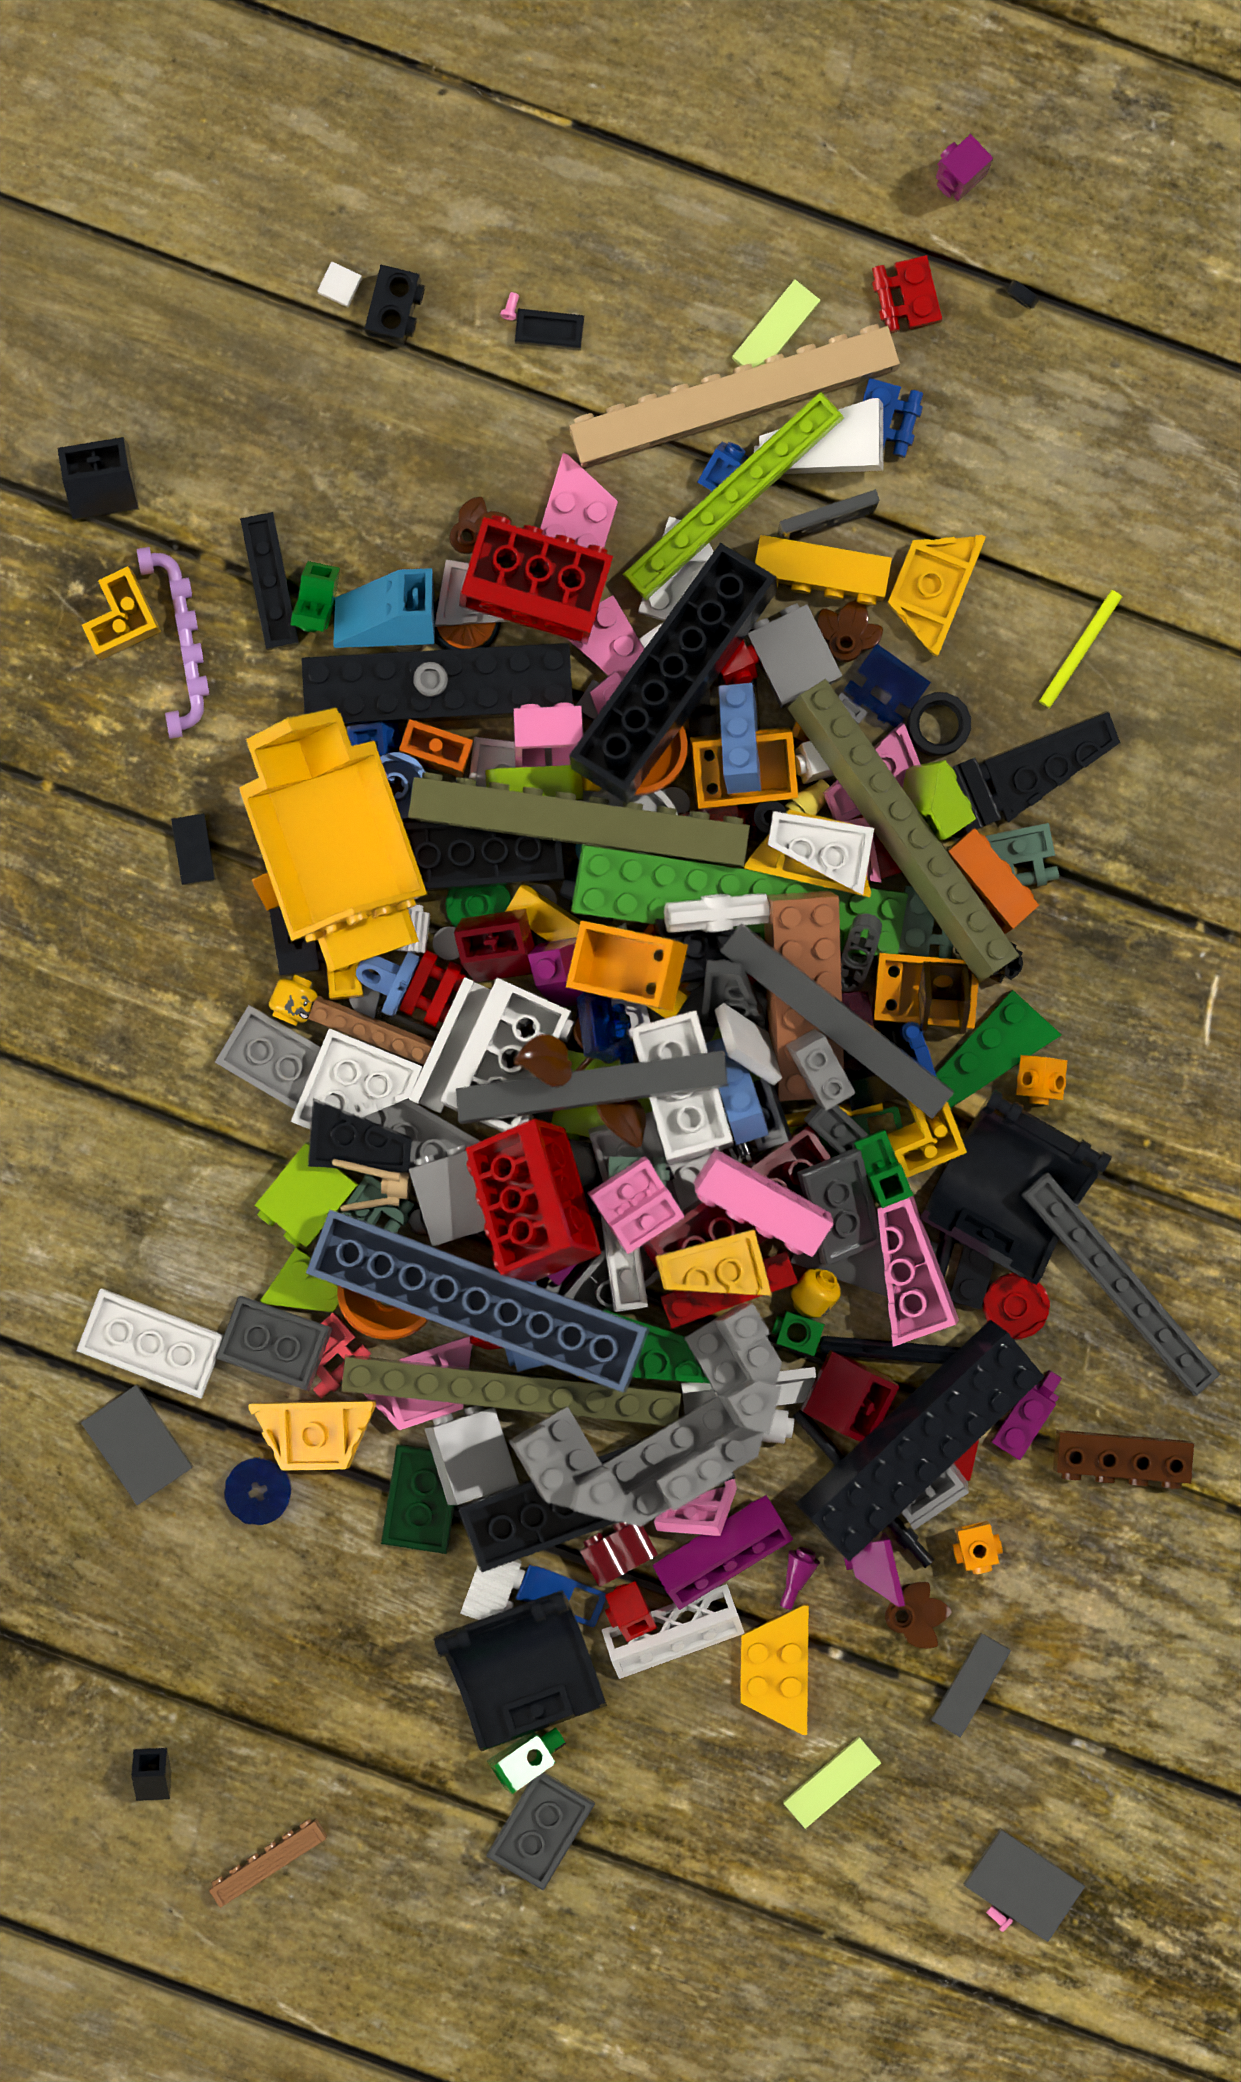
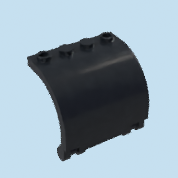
M994 1089L962 1136L967 1153L947 1162L930 1194L920 1219L1037 1285L1044 1275L1059 1238L1021 1194L1041 1176L1049 1173L1078 1207L1094 1181L1105 1171L1112 1156L1104 1151L1100 1154L1093 1150L1091 1144L1083 1139L1080 1142L1023 1110L1024 1106L1016 1101L1011 1103L1004 1099L1003 1094Z
M563 1590L442 1633L433 1638L439 1656H445L456 1680L481 1752L607 1706L584 1637Z

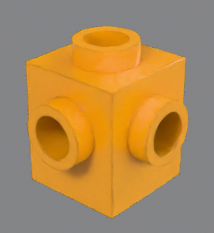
M1021 1055L1016 1095L1029 1096V1103L1049 1105V1099L1063 1100L1068 1060Z
M987 1520L955 1528L958 1543L952 1544L957 1564L963 1563L965 1570H972L973 1574L992 1571V1565L999 1564L998 1554H1003L999 1534H992L991 1525ZM982 1545L981 1551L973 1553L975 1546Z

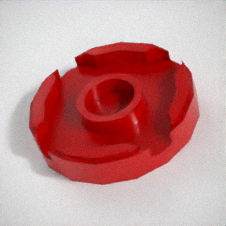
M1008 1273L992 1282L986 1291L983 1301V1313L986 1321L992 1320L1006 1330L1013 1339H1024L1036 1334L1044 1326L1050 1309V1300L1046 1289L1040 1282L1035 1285L1016 1273Z

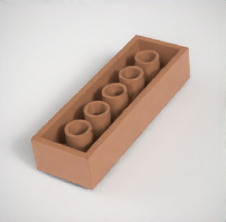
M830 891L767 895L770 905L769 923H764L765 942L842 1002L839 896ZM766 988L768 1033L782 1079L774 1085L780 1101L814 1099L786 1045L809 1031L816 1029L826 1037L844 1071L843 1048Z

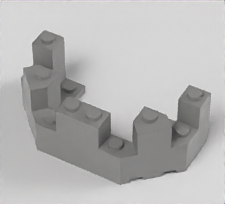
M739 1304L684 1337L690 1351L717 1395L715 1398L603 1464L600 1463L568 1406L512 1438L509 1442L544 1501L597 1517L642 1526L669 1509L677 1510L734 1476L732 1471L758 1457L763 1434L770 1433L781 1390V1386H777L776 1383L782 1362L766 1336L770 1332L754 1304Z

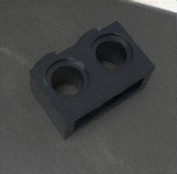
M380 265L364 328L366 336L405 345L407 336L413 337L417 318L412 317L415 304L421 305L425 292V285H421L420 274ZM397 283H405L409 286V291L406 295L397 297L391 293L392 287ZM389 315H397L401 318L400 325L394 329L386 328L383 325V321Z

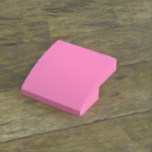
M645 1156L588 1192L593 1203L627 1254L684 1218L671 1193L663 1185Z

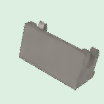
M953 1463L901 1513L915 1530L969 1493L968 1481Z

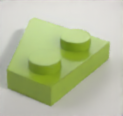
M296 1247L260 1302L268 1305L333 1313L339 1305L337 1296L338 1285L307 1274L306 1272L312 1257Z

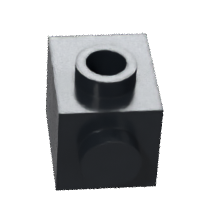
M167 1748L133 1749L131 1778L136 1801L170 1799L172 1771Z

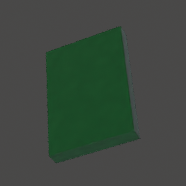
M397 1444L381 1544L447 1554L455 1505H448L431 1449Z

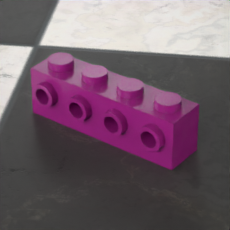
M764 1495L731 1517L726 1518L720 1536H697L652 1566L666 1592L677 1608L681 1610L794 1539L767 1495Z

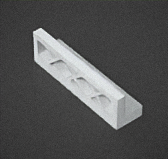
M464 977L409 1100L438 1113L442 1112L444 1105L440 1100L491 989Z
M815 1367L779 1372L776 1385L781 1386L777 1406L803 1403L815 1382ZM681 1383L685 1415L717 1396L708 1383Z
M727 1584L713 1589L681 1610L673 1603L651 1611L654 1621L664 1624L661 1631L654 1635L643 1634L629 1641L624 1646L615 1648L612 1641L613 1637L622 1634L618 1626L602 1629L611 1662L619 1679L745 1633ZM725 1597L728 1608L717 1612L707 1610L712 1601ZM688 1610L695 1613L690 1622L682 1624L676 1621L678 1615Z

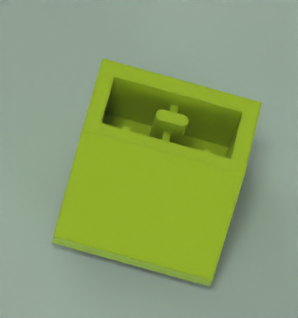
M946 760L915 765L906 769L903 790L938 840L949 838L976 819L971 810L970 800L963 794L956 781L955 771L948 765Z

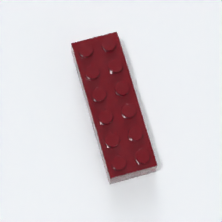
M810 1126L798 1127L791 1132L793 1140L767 1149L745 1166L803 1197L797 1172L831 1158ZM698 1199L681 1211L684 1215L683 1219L643 1244L642 1247L659 1270L656 1260L658 1255L748 1230H755L758 1245L768 1238L757 1232L755 1225L746 1220L744 1223L737 1222L727 1215L726 1209L717 1204L715 1207L708 1206ZM672 1290L676 1297H688L695 1292Z

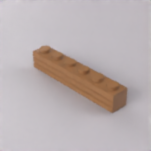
M318 996L314 1001L308 1018L422 1065L425 1064L435 1043L325 999L322 996Z
M310 1818L299 1825L300 1829L293 1832V1830H290L282 1836L283 1840L277 1844L273 1841L264 1847L265 1852L260 1855L257 1853L251 1855L246 1859L248 1863L242 1867L238 1864L229 1870L230 1874L225 1878L221 1875L213 1880L209 1892L220 1908L326 1840L327 1834L317 1818L312 1821Z

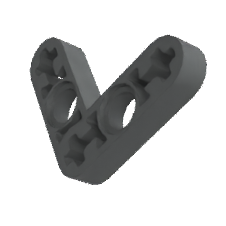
M859 914L852 921L841 953L842 991L856 992L864 985L882 931L880 919L872 914ZM863 929L869 930L867 938L861 937ZM858 949L866 953V956L857 957L850 953V951ZM850 968L856 969L853 977L847 976Z

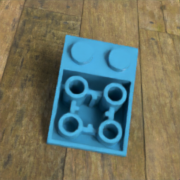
M432 568L397 570L335 598L334 648L434 644L435 592Z

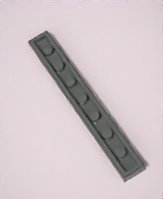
M741 923L720 949V952L734 963L742 964L748 974L932 1119L954 1094L950 1087L744 924Z
M717 1051L572 1072L570 1081L563 1087H553L545 1084L537 1077L456 1088L458 1120L461 1124L728 1087L729 1083L725 1052Z
M1045 1173L1021 1194L1193 1396H1197L1221 1375L1049 1173Z

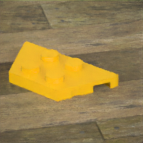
M986 536L947 537L937 540L922 539L913 540L887 604L929 652L936 657L940 653Z
M794 810L786 812V814L846 823ZM769 834L744 863V869L861 895L769 846ZM866 875L862 896L870 897L871 889Z
M376 1400L262 1402L249 1404V1411L251 1414H255L264 1431L262 1435L266 1443L272 1447L274 1458L281 1470L347 1469L352 1463L374 1412Z
M802 1604L798 1608L780 1617L777 1616L741 1635L740 1703L801 1735H807L808 1604Z

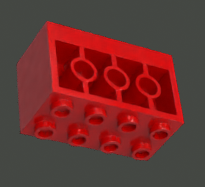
M491 515V519L483 517L460 593L459 606L587 645L613 556L607 554L608 550L601 546L589 544L588 548L576 545L575 540L568 536L556 535L553 538L543 535L542 529L531 525H524L523 528L510 525L511 521L501 516ZM508 562L511 567L507 569L502 568L499 563ZM535 571L541 572L544 577L535 578L532 573ZM572 581L576 587L568 588L565 586V583Z
M532 1119L465 1148L468 1157L466 1162L467 1169L474 1178L477 1189L475 1192L476 1201L484 1214L486 1221L484 1223V1230L487 1237L491 1240L494 1250L493 1262L500 1275L534 1282L602 1254L566 1128Z

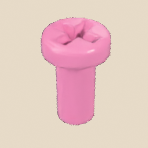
M512 292L509 294L506 308L501 310L500 313L502 318L511 321L516 319L515 309L519 299L518 294Z
M993 1905L986 1912L1000 1925L999 1930L1002 1932L1013 1922L1011 1917L1006 1918Z

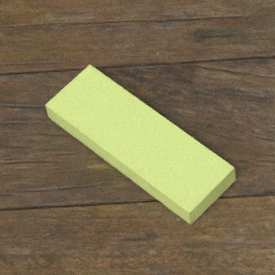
M794 280L734 353L732 359L741 366L752 364L753 368L765 364V359L779 354L821 300L797 280Z
M858 1736L787 1797L783 1804L806 1829L877 1768L881 1761Z

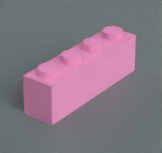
M717 1149L713 1150L694 1181L695 1192L698 1194L697 1197L703 1203L711 1207H715L716 1204L726 1209L727 1215L735 1221L744 1223L746 1220L755 1225V1229L761 1235L769 1239H773L775 1236L785 1242L786 1248L798 1255H802L804 1252L813 1257L834 1224L830 1212Z

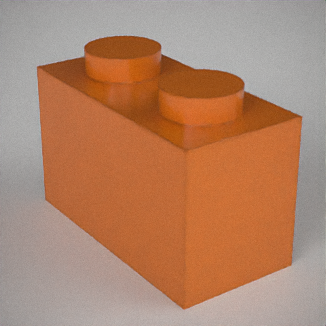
M409 719L399 747V753L413 757L423 766L462 778L473 747V740Z

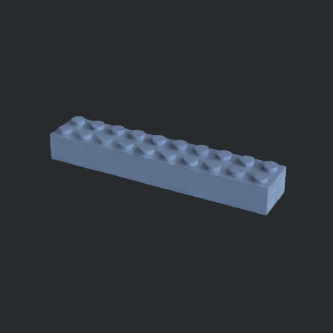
M329 1210L306 1272L309 1275L623 1393L627 1392L650 1330L646 1326L526 1281L502 1276L499 1271L336 1210Z

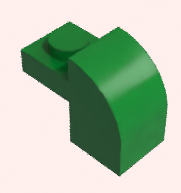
M307 561L301 576L299 598L292 612V626L300 627L307 632H324V629H328L337 593L340 567Z
M885 1129L853 1141L855 1148L861 1151L871 1191L881 1208L914 1196L903 1167L897 1161Z

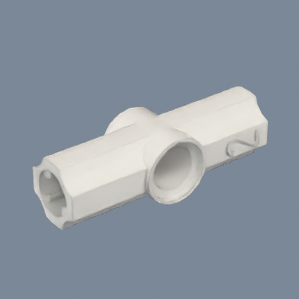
M764 893L744 894L741 896H731L730 894L701 896L699 900L667 902L664 909V922L668 932L699 929L709 932L731 930L733 926H739L741 923L744 925L769 923L770 905L767 894Z

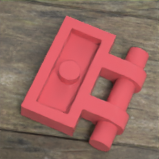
M335 1312L321 1323L333 1328L316 1372L322 1381L313 1388L321 1399L330 1391L335 1392L341 1387L340 1382L343 1377L344 1361L332 1372L328 1371L324 1366L337 1353L343 1359H345V1355L364 1357L371 1355V1352L363 1344L355 1352H352L346 1346L356 1336Z

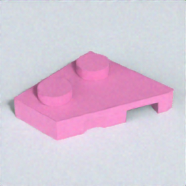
M735 1479L724 1482V1487L703 1493L675 1511L669 1509L660 1514L654 1521L656 1530L720 1536L737 1490Z

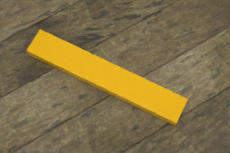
M525 883L519 887L506 911L526 909L530 929L549 942L578 936L581 920ZM679 985L673 1012L650 1006L647 1007L666 1019L677 1016L691 992Z

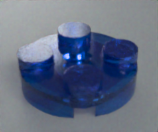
M261 1457L246 1459L239 1463L226 1479L224 1491L226 1504L232 1514L245 1524L264 1525L271 1523L284 1513L290 1503L292 1494L290 1477L286 1470L280 1469L278 1463ZM253 1482H257L259 1486L265 1485L267 1487V1491L263 1493L265 1499L259 1500L257 1497L250 1496L249 1492L253 1489Z

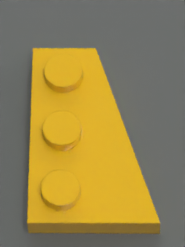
M748 1230L656 1256L663 1287L666 1290L772 1296L755 1230Z

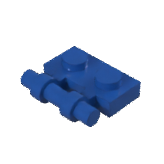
M869 378L863 401L879 398L883 403V449L886 440L894 442L893 455L905 458L908 446H912L915 435L912 432L916 418H919L922 413L923 406L920 404L923 393L911 390L908 401L898 400L900 386ZM894 412L904 414L899 430L890 429Z
M915 1022L904 1023L900 1027L899 1034L904 1041L909 1042L912 1054L910 1057L936 1076L920 1026Z

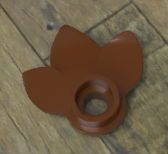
M475 497L466 502L459 510V522L450 531V543L457 552L472 554L483 517L491 519V515H497L509 519L511 523L512 520L501 512H487L483 497ZM461 533H470L472 536V540L465 541L462 538Z
M857 600L847 603L839 614L825 608L819 613L818 627L824 639L829 642V649L833 657L840 662L855 660L861 651L873 649L882 638L883 627L877 624H868V611L865 605L856 602ZM848 641L852 646L850 648H843L840 643Z
M929 1582L912 1583L902 1593L905 1606L898 1607L891 1602L885 1611V1621L891 1630L903 1633L911 1645L924 1649L937 1647L938 1639L933 1627H937L950 1616L952 1610L943 1601L929 1598ZM905 1610L908 1614L907 1619L902 1622L895 1619L897 1611Z

